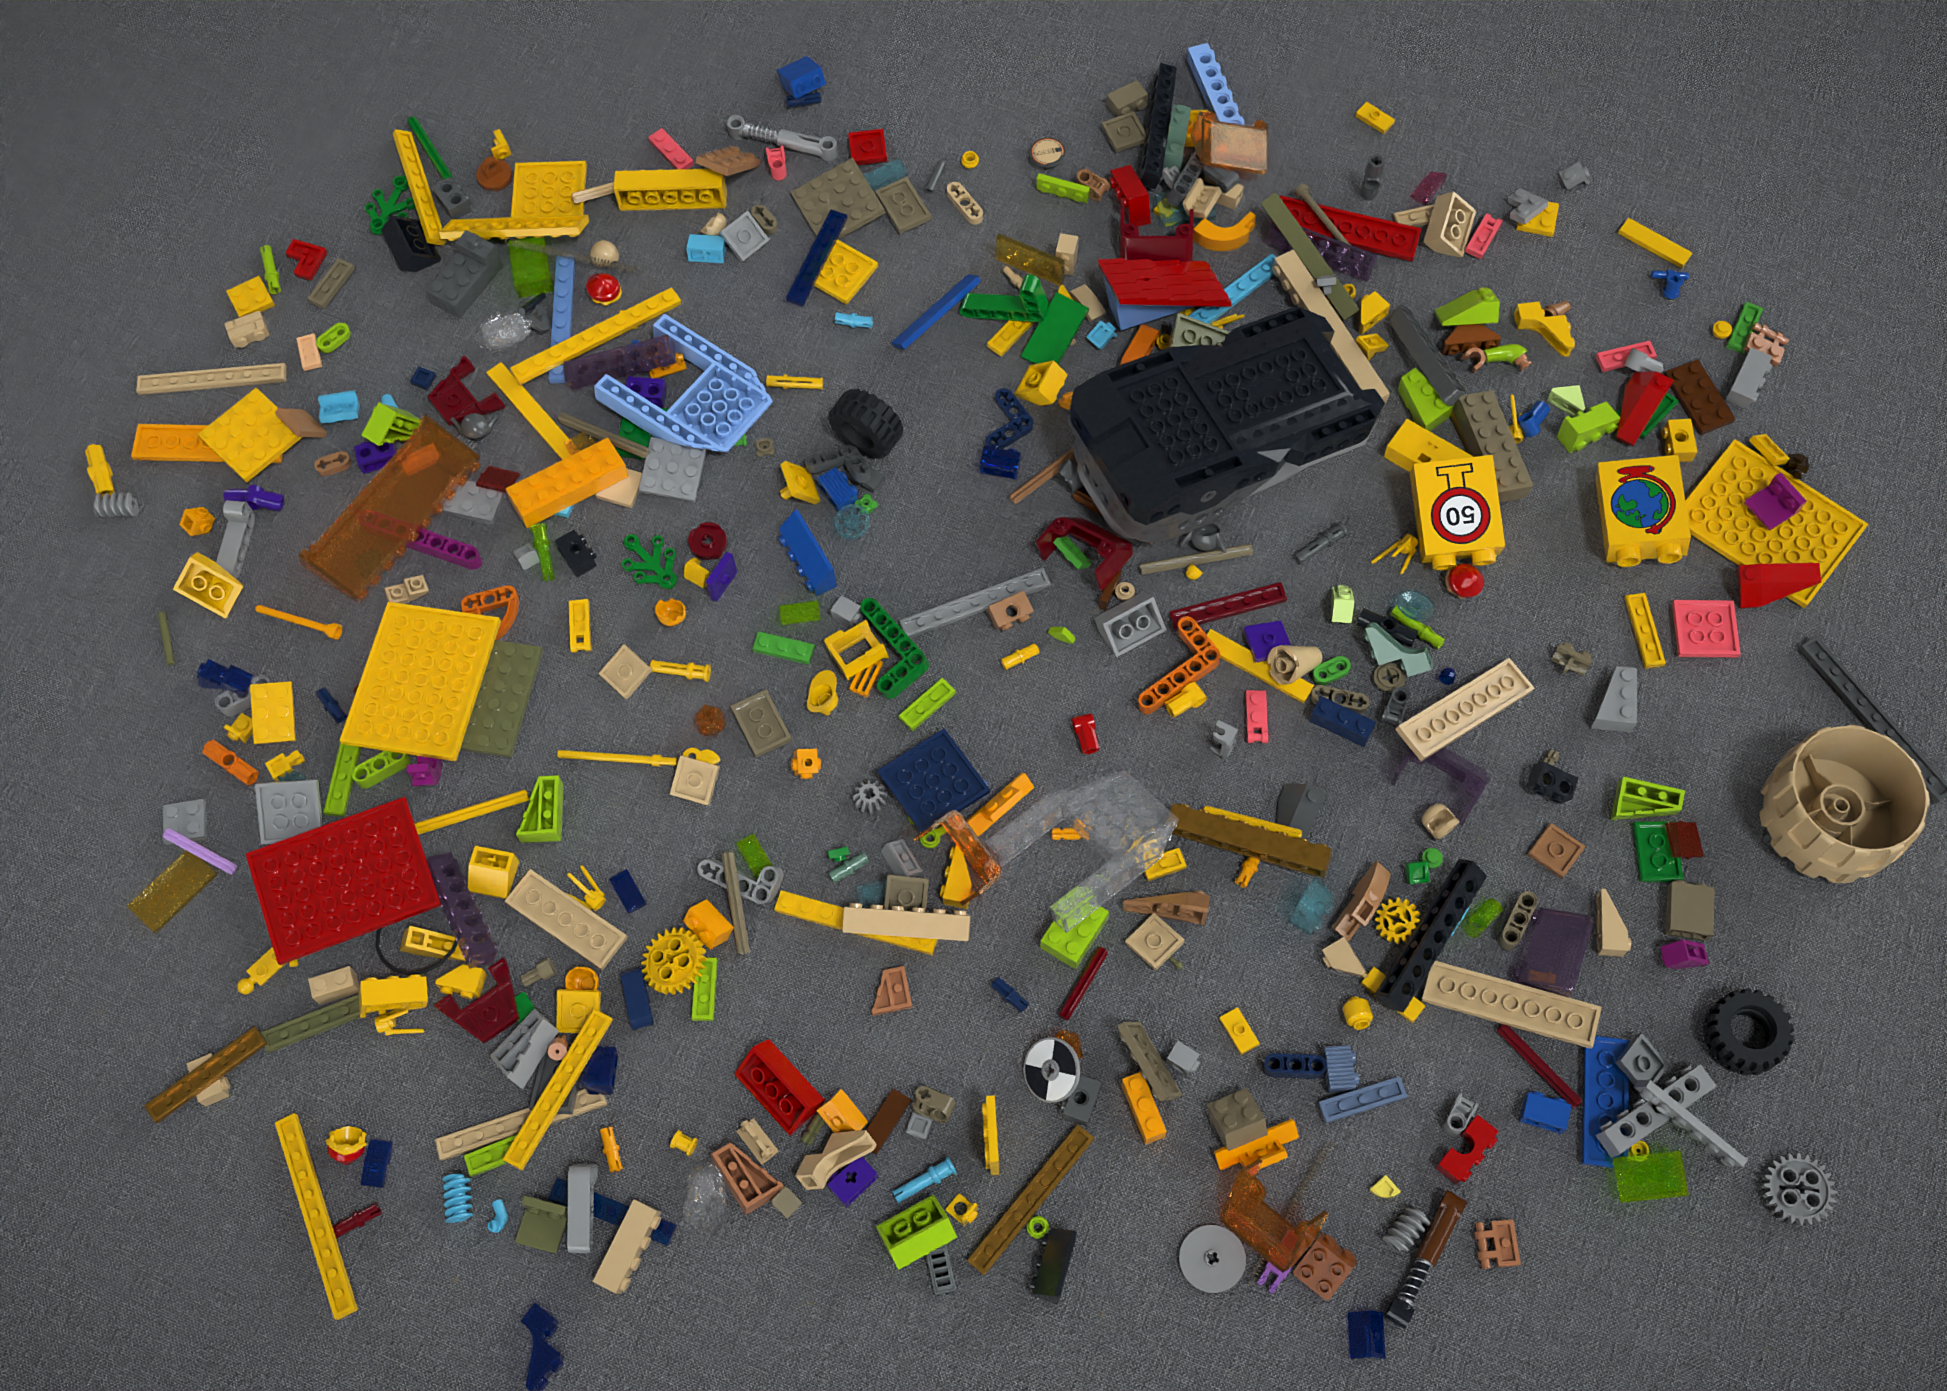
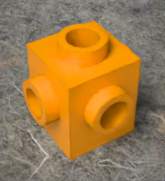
M204 507L185 509L179 525L190 536L207 534L212 528L215 517Z
M797 749L793 752L794 759H791V770L794 771V775L800 776L801 779L813 778V775L817 774L818 770L821 769V760L817 758V749Z

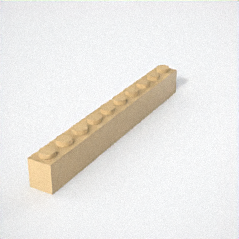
M1294 249L1276 257L1272 267L1273 274L1280 279L1283 289L1288 291L1293 304L1326 318L1335 331L1330 346L1361 390L1376 389L1383 401L1387 403L1390 395L1389 391Z

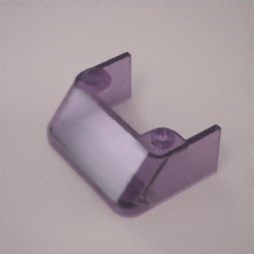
M1445 747L1423 761H1420L1410 749L1396 771L1391 784L1395 786L1410 761L1415 764H1425L1428 762L1464 783L1463 788L1465 792L1474 797L1459 823L1463 826L1490 781L1489 774L1484 769Z

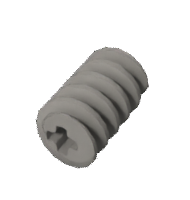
M130 492L126 494V498L124 493H119V496L116 493H112L111 498L108 493H105L103 497L100 493H97L93 505L95 517H114L115 515L117 517L136 516L139 510L138 501L136 498H133Z
M1409 1204L1410 1208L1404 1210L1405 1215H1400L1398 1217L1399 1221L1394 1222V1228L1388 1230V1235L1382 1237L1383 1241L1399 1254L1401 1250L1409 1251L1405 1245L1406 1243L1414 1245L1411 1237L1419 1239L1420 1236L1416 1232L1417 1230L1425 1231L1421 1225L1422 1223L1430 1225L1426 1215L1411 1204Z

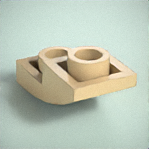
M1085 284L1069 292L1074 301L1089 308V312L1086 315L1089 322L1106 314L1098 298Z
M423 575L404 579L403 584L386 587L384 592L388 602L405 604L427 594L429 590Z

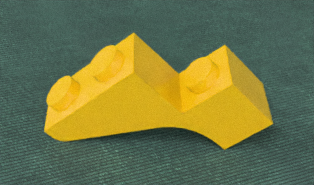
M1540 302L1517 304L1514 312L1517 330L1529 329L1538 332L1561 356L1569 357L1572 349L1575 347L1574 338H1571L1570 322H1567L1566 315L1545 317L1544 309H1541Z

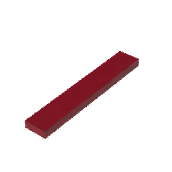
M1279 582L1169 611V616L1174 630L1178 631V622L1185 616L1193 618L1198 625L1287 602V596L1282 583ZM1183 626L1182 629L1189 628L1190 626Z

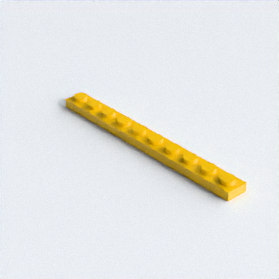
M671 287L510 367L511 372L521 385L681 305V299Z
M293 1113L275 1122V1126L333 1317L336 1320H340L357 1311L358 1307L299 1117Z

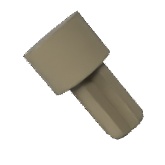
M547 958L537 963L535 969L521 975V982L524 986H529L540 979L545 981L557 974L556 967L552 960Z

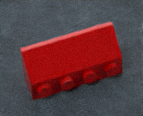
M770 1039L753 1046L734 1073L789 1136L805 1124L825 1101Z

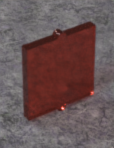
M488 466L484 473L480 474L481 477L476 482V486L507 493L505 488L515 484L520 473Z
M1680 820L1679 822L1665 823L1673 858H1686L1688 860L1690 858L1704 857L1696 822H1683Z

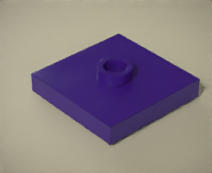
M729 552L724 554L706 580L711 600L715 602L719 600L737 574L733 554Z
M1281 620L1245 626L1243 629L1255 663L1267 661L1272 648L1279 645H1291Z

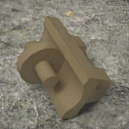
M1565 642L1563 645L1559 644L1551 660L1565 667L1563 670L1565 674L1568 670L1584 676L1593 661L1590 659L1591 654L1585 651L1581 653L1574 651L1573 645Z

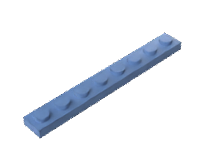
M567 255L566 258L564 256L562 258L561 256H556L551 347L571 337L576 262L574 257L571 260V255ZM570 360L549 370L550 383H569Z

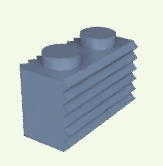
M1350 1045L1324 1047L1322 1052L1323 1058L1327 1061L1325 1074L1328 1093L1354 1091L1356 1085H1359L1358 1072H1354L1353 1064L1356 1063L1355 1051H1351Z

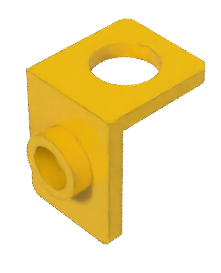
M958 1194L946 1208V1211L963 1226L968 1222L971 1224L979 1214L977 1212L978 1204H972L961 1194ZM959 1202L967 1206V1210L963 1215H958L954 1211V1206Z

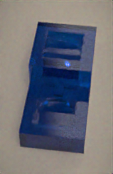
M370 1139L363 1166L361 1185L379 1188L385 1186L387 1164L391 1160L392 1141Z

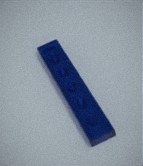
M830 210L786 296L788 302L804 306L848 219L847 214Z
M557 1178L548 1199L568 1207V1182ZM594 1193L593 1217L620 1227L630 1206ZM661 1219L657 1229H653L650 1235L651 1240L668 1246L677 1225Z

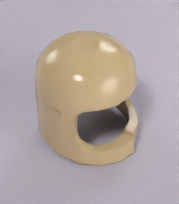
M1441 803L1430 806L1422 816L1423 825L1437 841L1460 823L1454 814Z

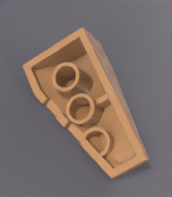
M1202 891L1124 900L1123 911L1150 916L1155 913L1161 918L1205 925L1210 895H1206Z

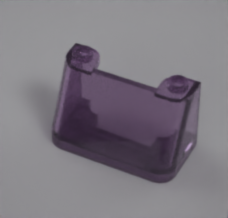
M1540 907L1538 910H1534L1531 922H1534L1532 937L1524 963L1521 967L1517 966L1513 978L1517 979L1516 983L1569 998L1574 991L1594 924V917Z

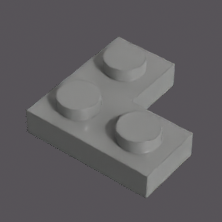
M1520 188L1508 197V203L1517 207L1510 212V219L1524 225L1548 207V200Z

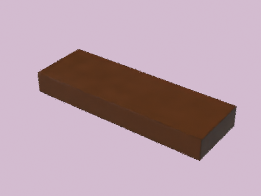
M894 1088L866 1130L877 1144L871 1152L876 1156L912 1102L910 1098Z

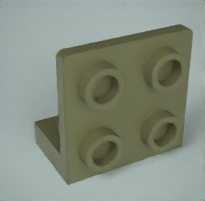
M524 1195L522 1205L526 1210L515 1242L556 1254L568 1222V1208Z

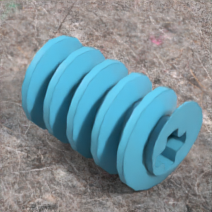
M463 1174L444 1176L442 1180L446 1183L443 1185V1189L447 1191L443 1195L447 1199L444 1202V1207L448 1208L444 1215L449 1217L445 1222L457 1223L465 1221L473 1216V1213L466 1211L473 1207L472 1204L466 1203V1201L472 1199V1196L465 1195L466 1192L472 1190L471 1187L465 1186L471 1179L465 1178Z

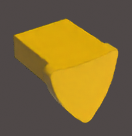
M692 558L685 564L684 578L704 589L707 586L706 580L709 577V571L700 566L701 560Z

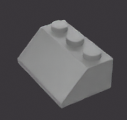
M1145 591L1094 618L1100 635L1115 657L1166 631L1154 597Z

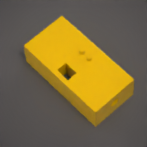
M1406 419L1387 445L1384 458L1411 472L1413 464L1473 457L1409 419Z

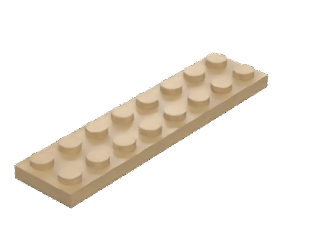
M1508 658L1405 721L1395 730L1418 759L1423 761L1525 697L1535 688L1513 661Z
M1438 961L1434 962L1429 971L1422 997V1002L1590 1049L1594 1045L1602 1009L1601 1006Z

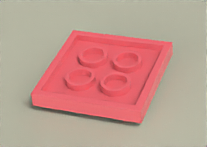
M1674 600L1672 602L1678 657L1738 658L1740 656L1734 601Z

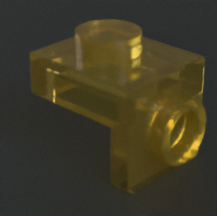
M583 431L564 443L570 455H573L596 442L592 436L588 437Z

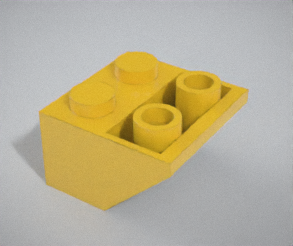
M475 846L469 862L467 891L506 899L510 894L519 865L516 855L510 852Z

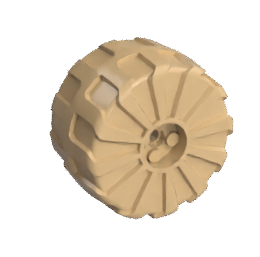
M1857 725L1825 727L1814 731L1801 743L1791 748L1777 763L1761 789L1764 801L1763 809L1759 812L1761 825L1767 827L1772 838L1770 843L1780 857L1790 859L1799 872L1811 878L1825 877L1832 883H1851L1859 877H1871L1897 860L1910 847L1925 827L1924 819L1930 806V799L1919 766L1894 740L1886 735L1883 736Z

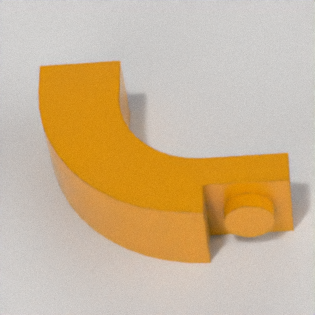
M1250 211L1238 224L1227 228L1216 226L1204 218L1194 228L1193 241L1213 251L1237 249L1248 242L1249 233L1252 232L1256 225V215Z

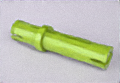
M264 245L263 249L261 246L260 252L265 269L264 278L268 283L269 292L271 294L280 293V276L276 271L272 248L269 245Z
M1398 605L1391 611L1390 616H1393L1403 625L1418 630L1417 635L1420 636L1419 638L1422 641H1427L1437 650L1444 644L1446 639L1436 634L1430 626L1422 624Z

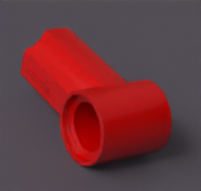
M1092 713L1072 717L1074 732L1078 735L1082 754L1090 755L1099 751V744L1095 733V721Z

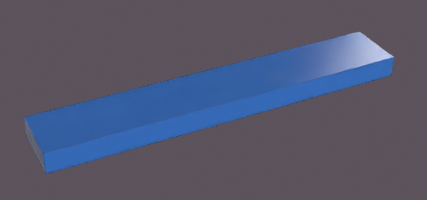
M970 274L965 276L892 341L894 347L906 349L957 304L965 294L969 293L981 282L979 276Z

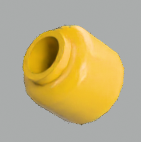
M1351 997L1342 1008L1347 1025L1356 1030L1367 1028L1373 1019L1369 1002L1364 998Z

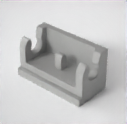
M1218 720L1215 725V732L1213 733V741L1221 744L1222 747L1221 749H1216L1211 746L1210 750L1226 761L1235 746L1238 729Z

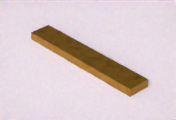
M254 1026L145 1104V1109L153 1121L158 1124L265 1047L267 1042Z

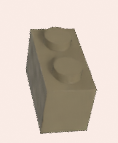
M1135 80L1107 94L1106 106L1115 117L1132 111L1136 112L1147 106L1148 93L1138 80Z

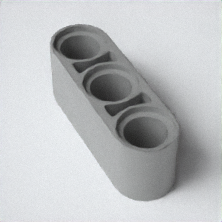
M265 675L257 676L218 695L215 699V705L224 716L232 717L251 708V684L272 682Z

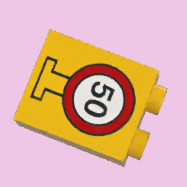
M1493 455L1413 464L1410 480L1421 563L1432 562L1433 570L1451 569L1457 566V559L1471 558L1473 566L1495 563V555L1501 554L1505 548Z

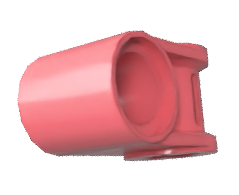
M782 145L780 148L769 149L768 147L766 152L771 176L774 180H783L787 176L784 146Z

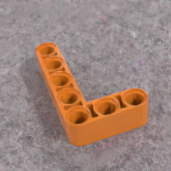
M1189 616L1182 617L1179 620L1178 635L1194 656L1139 695L1138 706L1143 714L1155 712L1166 701L1181 693L1185 686L1192 682H1197L1219 665V649L1196 621ZM1190 626L1192 629L1189 631H1185L1182 629V627ZM1200 640L1203 642V644L1196 645L1194 644V642ZM1208 655H1213L1216 657V659L1208 660L1206 657ZM1193 666H1197L1200 668V670L1194 672L1190 668ZM1180 677L1183 678L1184 681L1182 683H1177L1174 681V679ZM1160 689H1167L1168 693L1160 694L1158 691ZM1145 700L1152 701V704L1146 706L1142 702Z

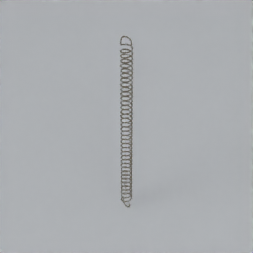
M507 238V239H512V238ZM506 239V240H507V239ZM512 239V246L514 247V245H513V239ZM517 239L515 240L516 248L518 247V245H519V248H521V247H522V244H523V249H524L525 246H526V249L528 250L529 246H528V248H527V242L525 243V246H524V241H522V244H521V247H520V240H519V242H518V245H517ZM505 240V242H506V240ZM506 242V244H507V242ZM514 243V245H515V243ZM529 243L530 251L532 250V248L533 251H535L536 247L538 248V244H536V247L534 249V243L532 245V248L531 243ZM507 244V245H510V244ZM540 245V246H539V249H540V253H542V251H541V245ZM543 246V248H544V246ZM548 246L546 247L547 255L549 254V252H550V255H552V254H553V251H554V256H555L556 253H557V256L559 257L560 252H561V258L563 257V254H564V258H566V256H567V254H566V256H565V250H564L563 254H562V250H560L559 255H558V249L556 250V253H555V248H553V251H552V254H551V247H550V249H549V252H548ZM542 248V251L544 252V249ZM538 249V251H539V249ZM545 250V253H546V250ZM537 251V252H538V251ZM567 251V253H568V255H569V251ZM572 252L570 253V255H571V260H573V257H574V260L576 261V259H577V257H578V262L580 261V259H579V253L577 254L576 259H575V253H574L573 257H572ZM544 253V254H545V253ZM581 254V256H580L581 262H583V260H584V258H585V263H586L587 260H588V264H590V262H589V256L587 257V260H586V255H584V258H583V260H582V254ZM569 256V258H570V256ZM591 257L592 260H593V257ZM596 257L594 258L595 265H597V263H598V265L600 266V264H601V262H602V267L604 266V264H605V267H607V265H608V263H609V268L611 267V265H612V269H614V266H615V269H616V270H617V268H618V266H617V268H616V265H615L616 262H615V264H614V266H613V261L611 262V265H610V261L608 260V263H607V265H606V259H605V261H604V264H603V259H601V262H600V264H599V258H598V260H597V263H596ZM568 258V259H569V258ZM590 259V261H591V259ZM593 261V263H594V261ZM592 263V265H593V263ZM618 263V265H619V271L621 270V267H622V271H624L625 267H624V269H623V263H622L621 267H620V263ZM625 264V266H626V272L628 271V268H629V273H631V270H632V267H633V266L631 267V270H630V265H629L628 268H627V265ZM635 267V269H636L637 267ZM637 268V269H639V268ZM634 269V272H635V269ZM640 269V270H641V269ZM632 270V273L634 274V272H633V270ZM642 270V273H643V270ZM638 273V274H642V273Z
M1296 1195V1197H1293V1199H1294V1198H1298V1199H1300L1301 1201H1303V1200H1302L1301 1198H1299L1297 1195ZM1294 1199V1200H1291V1203H1292V1204H1289V1206H1290V1205L1296 1206L1292 1201H1295V1202H1297L1298 1204H1301V1203H1299L1298 1201H1296V1200ZM1290 1206V1207H1287V1210H1288V1211H1285V1213H1286V1212H1290L1291 1214L1295 1215L1294 1213H1292V1212L1289 1211V1209H1288V1208H1290V1209H1293V1208H1292L1291 1206ZM1280 1224V1225H1277V1228H1278V1229H1275V1231H1276V1230L1282 1231L1278 1226H1281V1227H1283V1226H1282L1281 1224ZM1274 1235V1236H1271V1239H1269V1242H1270V1240H1271V1241H1274V1242H1276V1243L1278 1244V1242L1275 1241L1272 1237H1275V1238H1277V1239H1279V1240H1280V1238L1276 1237L1275 1235ZM1270 1242V1243H1267V1246H1268V1247H1265V1250H1263V1253H1264V1251H1266V1252L1272 1254V1253L1269 1252L1266 1248H1270L1271 1250L1274 1251V1249H1272V1248L1268 1245V1244L1273 1245V1244ZM1264 1253V1254H1261V1257H1262L1261 1259L1266 1260L1262 1255H1265V1256L1269 1257V1256L1266 1255L1265 1253ZM1259 1259V1261H1256L1257 1264H1258V1262H1260V1263L1266 1265V1264L1263 1263L1260 1259ZM1258 1264L1254 1265L1255 1268L1253 1269L1260 1271L1256 1266H1259L1261 1268L1263 1267Z

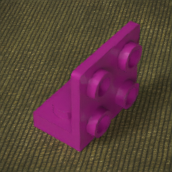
M1780 472L1774 476L1769 486L1746 499L1744 503L1768 530H1772L1799 513L1806 500Z

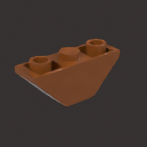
M1482 324L1458 325L1444 342L1442 355L1464 353L1476 347L1482 351L1497 347L1501 337Z

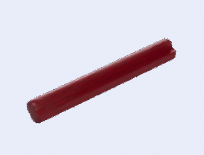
M1101 946L1097 948L1060 1010V1018L1066 1021L1070 1019L1108 955V950Z

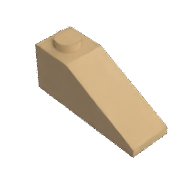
M1601 889L1596 895L1597 954L1623 957L1631 949V938H1628V930L1607 890Z

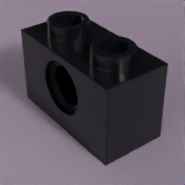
M575 529L555 540L559 552L577 578L597 566L594 560L597 558L592 548L587 549L585 546L587 542L582 534L578 535Z

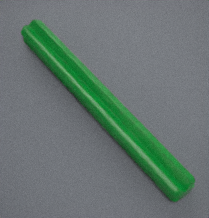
M416 117L408 118L407 122L442 179L444 180L448 177L453 179L451 172Z

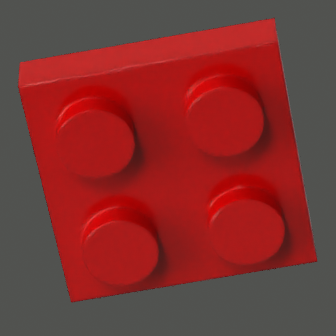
M883 129L848 133L851 158L853 157L857 165L888 162Z

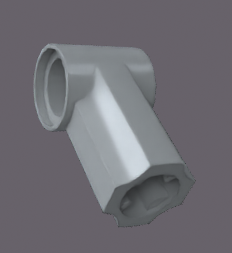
M1632 348L1624 363V366L1637 372L1657 371L1662 373L1663 363L1648 357L1647 354Z

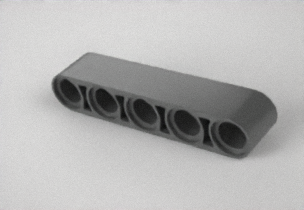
M1202 140L1194 150L1166 196L1169 204L1179 206L1215 149L1211 141Z

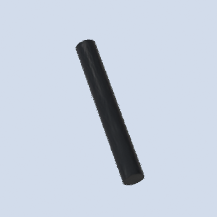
M544 292L538 294L519 308L518 313L520 315L527 313L535 305L546 299V294Z

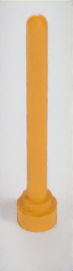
M262 605L255 607L258 613L325 632L329 638L338 640L342 634V625L336 623L326 625Z

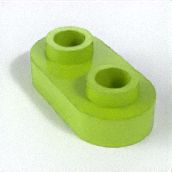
M336 323L320 335L316 340L319 350L322 353H330L347 341L351 336L348 325Z

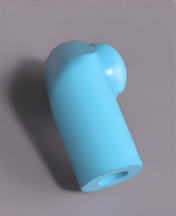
M502 1199L492 1203L496 1215L491 1222H488V1230L490 1232H500L508 1220V1214Z

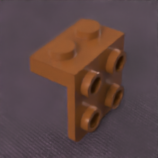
M1322 1233L1294 1269L1293 1274L1320 1297L1328 1301L1358 1261L1352 1252L1342 1249L1337 1245L1333 1237Z

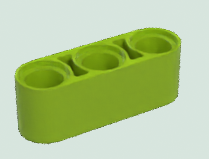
M383 751L353 768L351 775L360 788L367 789L405 769L410 764L411 758L409 754ZM403 755L400 759H396L397 756ZM385 764L382 769H378L379 766ZM367 774L364 779H360L362 775Z

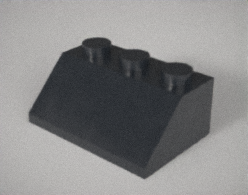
M390 216L381 231L400 270L418 272L441 261L434 244L427 243L420 220Z
M1051 1228L1049 1234L1045 1233L1042 1242L1045 1251L1043 1255L1039 1254L1036 1268H1039L1038 1276H1033L1030 1290H1033L1032 1297L1055 1304L1059 1303L1076 1241V1231Z

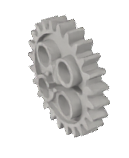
M1791 1153L1785 1155V1158L1780 1156L1777 1158V1161L1774 1160L1770 1163L1771 1167L1765 1169L1769 1175H1764L1761 1178L1767 1182L1761 1185L1762 1189L1767 1190V1193L1763 1194L1762 1197L1770 1199L1766 1206L1773 1205L1775 1208L1772 1213L1774 1214L1779 1211L1781 1213L1780 1220L1788 1217V1224H1792L1795 1220L1797 1226L1803 1225L1804 1222L1806 1226H1810L1812 1221L1816 1224L1821 1221L1820 1218L1824 1219L1828 1216L1826 1212L1833 1210L1829 1204L1836 1202L1831 1196L1836 1194L1837 1191L1830 1189L1835 1182L1828 1181L1827 1179L1831 1176V1173L1824 1174L1823 1170L1826 1166L1817 1167V1159L1809 1162V1155H1806L1803 1159H1801L1800 1153L1795 1154L1794 1158ZM1783 1173H1787L1790 1176L1791 1182H1787L1784 1179ZM1806 1175L1813 1179V1185L1807 1182ZM1779 1186L1784 1187V1188H1787V1189H1786V1190H1781V1189L1779 1188ZM1811 1189H1816V1190H1818V1193H1817V1192H1814V1191H1810V1190H1811ZM1784 1194L1791 1198L1792 1204H1788L1784 1200ZM1807 1197L1814 1201V1207L1807 1203Z

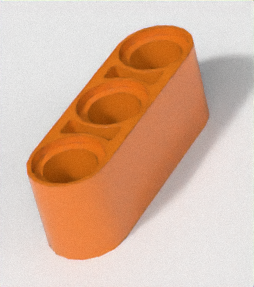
M1142 324L1126 350L1120 365L1149 355L1160 335V330Z

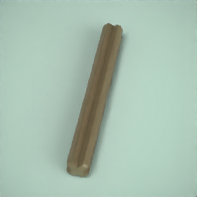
M734 852L722 853L737 952L738 954H746L750 952L735 856Z

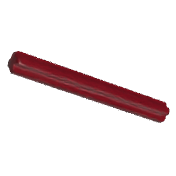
M1502 1024L1498 1028L1497 1032L1568 1104L1572 1105V1108H1576L1582 1102V1099L1510 1026Z

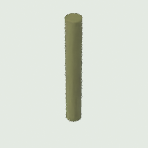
M159 612L158 620L166 663L168 666H172L175 664L166 613Z

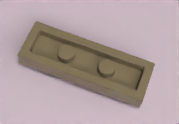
M338 258L308 296L309 303L325 309L355 270L354 266Z

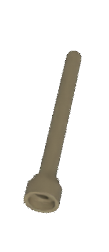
M1305 183L1300 184L1294 190V194L1298 199L1305 200L1346 251H1350L1351 245L1310 196L1311 193Z

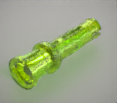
M543 523L531 526L530 531L534 535L535 541L533 546L538 550L543 581H548V574L550 581L555 579L549 551L551 542L546 532L548 527Z

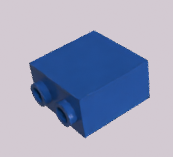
M808 56L777 70L782 87L795 99L826 85L821 67Z

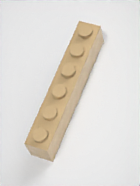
M850 903V907H844L843 932L969 941L971 915H966L967 911L954 910V914H945L946 910L933 909V913L925 912V908L912 907V911H904L902 906H891V910L883 909V905L871 904L870 908H862L860 903Z

